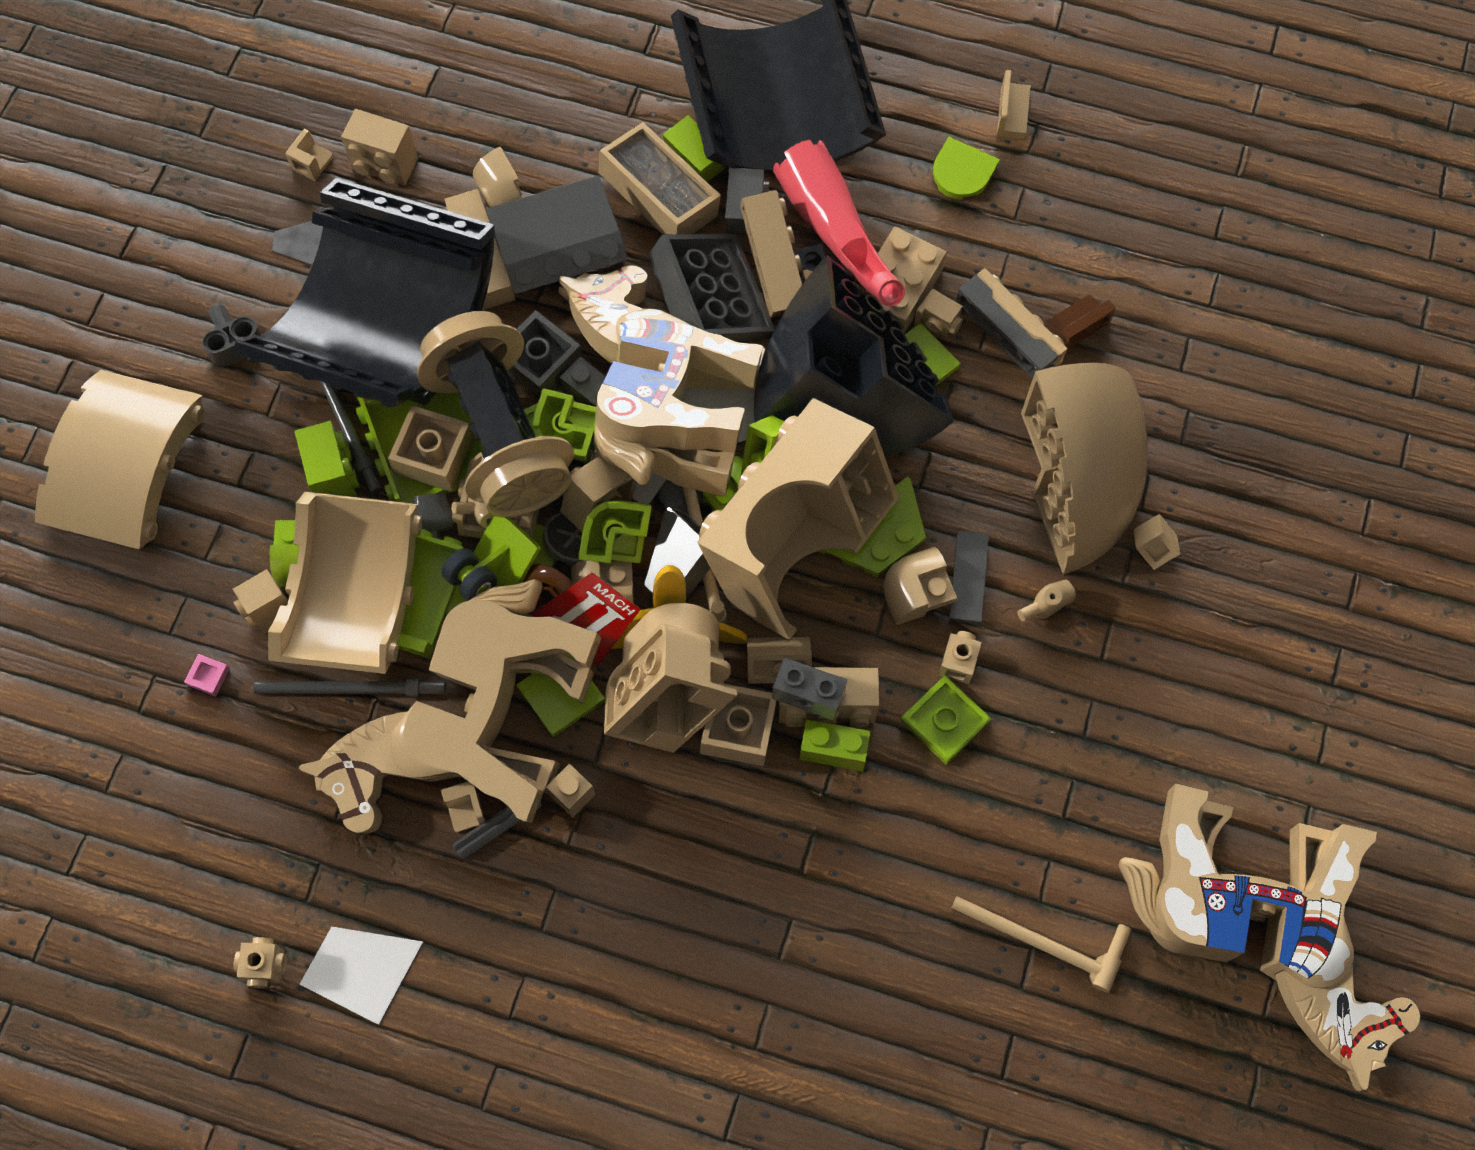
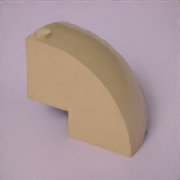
M1078 363L1035 371L1021 411L1042 468L1032 494L1063 575L1094 562L1117 543L1134 518L1146 482L1148 439L1140 397L1131 374L1125 369L1111 364Z

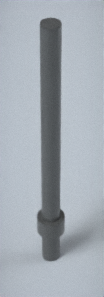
M320 381L355 458L354 466L358 475L364 478L371 495L380 493L382 488L374 473L376 467L371 457L366 455L337 389L329 388L326 386V383Z
M407 678L406 681H255L253 691L254 694H406V697H421V694H446V682L421 681L420 678Z

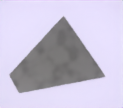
M309 221L275 231L272 251L313 265L323 226Z

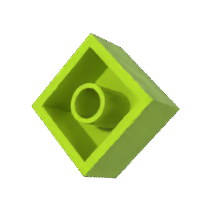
M331 421L295 430L310 490L313 493L357 497L355 488L360 487L355 469H352L350 462L353 460L349 444L345 442L342 430L336 431Z

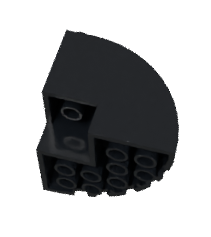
M826 255L797 291L770 339L761 362L755 386L754 423L772 415L783 421L791 416L798 417L814 398L875 427L884 456L905 451L931 439L954 422L946 395H939L935 386L939 382L937 375L925 363L927 358L917 343L912 342L910 344L907 337L902 332L904 326L890 310L884 313L881 303L869 292L865 294L853 283L855 277Z

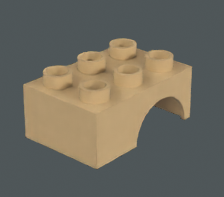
M813 398L798 417L791 416L784 421L778 431L776 445L761 463H752L745 469L739 480L738 492L722 511L715 510L707 516L701 526L697 544L732 608L788 640L792 638L797 629L785 619L778 605L779 587L787 571L803 557L820 550L841 549L857 554L899 499L875 427Z

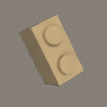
M266 569L233 588L238 597L234 604L241 616L246 619L251 628L257 626L263 634L268 633L280 605L287 606L288 599L269 571Z

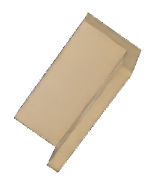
M1005 70L1000 95L997 136L1025 139L1031 85L1010 83L1011 70Z
M785 637L748 638V684L775 683L784 657L812 667L810 638L792 637L790 640Z

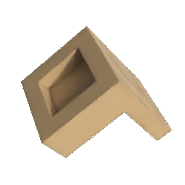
M306 129L302 130L285 153L291 169L313 181L318 179L333 159L332 152L315 144L310 131Z
M1160 514L1133 530L1136 549L1153 570L1180 555L1177 535Z
M469 781L441 790L456 833L476 828L486 821L478 789Z

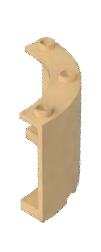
M100 370L81 387L83 394L78 401L71 400L54 432L43 464L49 467L45 485L39 484L35 523L141 549L149 541L153 540L157 534L158 525L156 517L167 475L174 468L175 457L189 434L203 421L205 409L202 406L203 395Z
M313 492L303 493L296 502L293 544L300 545L297 564H290L285 588L286 593L289 595L287 606L280 605L275 620L268 630V661L386 674L390 663L397 660L398 639L406 606L412 605L414 588L410 584L416 535H420L422 529V516L417 515L418 504Z

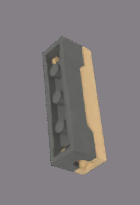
M984 268L978 275H975L959 288L956 302L963 306L962 310L1032 379L1035 371L1057 367L1063 362L1067 351L1063 340L1058 335H1053L1044 326L1039 316L1028 311L1024 307L1022 300L1017 295L1011 294L1003 286L998 276L991 274Z

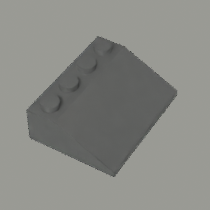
M599 175L486 209L490 223L494 224L495 239L514 294L557 282L560 276L573 277L628 260L620 231Z
M736 233L664 234L659 238L648 254V258L671 315L703 331L721 335L739 343H746L774 333V325Z

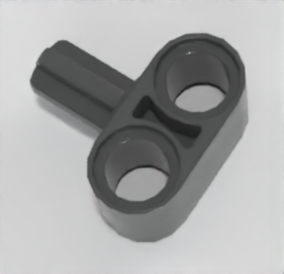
M214 304L208 310V314L216 328L204 335L202 346L214 365L225 367L245 358V356L234 353L235 341L245 338L243 336L247 333L257 336L262 334L252 318L241 316L232 320L223 304ZM223 346L220 350L215 351L218 347Z

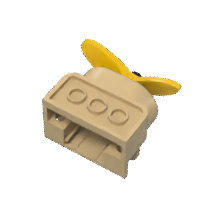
M675 565L664 566L655 577L653 586L654 608L640 610L611 648H623V662L612 672L606 686L604 735L672 753L699 729H702L709 720L737 696L736 689L724 686V681L731 674V667L727 661H724V655L719 652V641L732 644L747 643V634L743 631L718 622L716 617L703 607L685 603V578L682 571Z

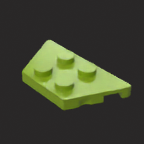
M907 476L895 485L899 496L898 501L857 554L841 549H825L819 552L831 554L842 559V562L852 567H860L864 572L879 577L890 569L894 563L924 543L926 535L911 479Z

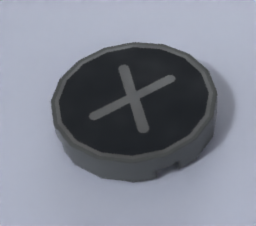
M562 512L554 514L545 525L542 537L544 549L552 559L565 562L566 566L572 567L577 562L583 561L579 560L582 532Z

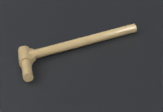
M683 487L688 514L702 526L703 520L696 490ZM710 568L703 577L709 609L718 622L726 624L727 613L724 604L720 600L715 575Z
M956 896L951 907L958 912L1090 972L1089 978L1092 986L1106 993H1109L1122 962L1120 960L1122 952L1131 932V928L1119 924L1108 953L1094 960Z

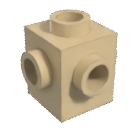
M255 937L252 943H241L240 952H236L234 957V971L237 972V978L247 982V987L268 988V983L281 984V976L286 969V954L283 948L273 944L274 939ZM257 956H261V961L256 966Z

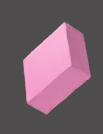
M198 654L184 683L189 687L216 697L230 667L227 664Z

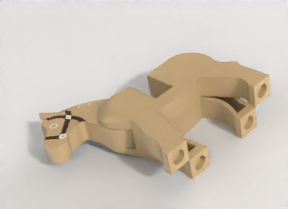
M537 579L516 585L498 586L485 590L474 596L471 600L457 605L448 613L443 622L429 667L431 672L445 680L476 690L475 694L471 693L466 701L464 711L467 712L465 718L416 701L408 712L383 716L355 729L330 747L319 761L302 764L299 766V769L315 776L316 790L324 792L335 800L343 824L347 829L356 833L369 834L380 827L382 814L376 805V801L381 794L382 780L387 775L428 782L464 777L483 793L503 801L514 812L516 818L532 823L543 792L549 794L546 786L556 777L560 763L554 760L491 748L508 712L516 674L535 673L547 676L558 682L571 698L584 703L594 676V672L590 667L601 637L596 632L550 616H521L534 611L543 587L541 581ZM564 654L573 656L576 661L566 657Z

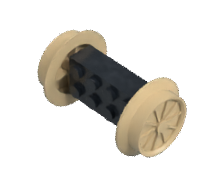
M473 311L443 321L425 336L420 347L422 360L417 368V377L420 384L429 391L436 393H461L462 397L459 398L460 405L465 413L471 416L473 423L470 424V428L477 440L481 441L484 446V450L481 451L484 460L470 472L465 481V491L468 497L476 502L485 503L488 512L495 517L510 518L522 516L547 506L568 489L572 479L568 467L573 460L574 450L572 445L563 438L553 436L536 437L507 372L523 352L524 339L521 333L516 328L503 324L500 317L494 313Z

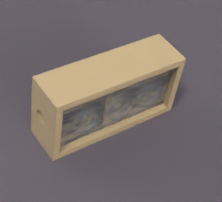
M644 122L599 151L598 173L663 235L693 234L718 216L721 195Z

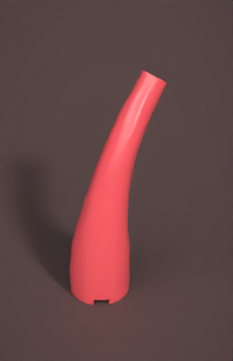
M806 140L786 150L784 154L787 158L781 165L776 162L773 172L797 213L871 295L888 307L901 303L905 296V288L879 257L868 238L848 186L824 142L820 140L818 144L813 145L811 140Z

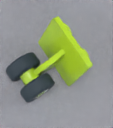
M493 516L474 552L469 549H460L454 552L445 561L442 567V576L451 585H460V594L469 601L477 594L496 587V585L508 586L522 583L541 547L511 518Z

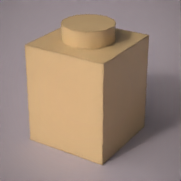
M568 764L546 786L549 795L572 818L595 796L593 786L571 764Z

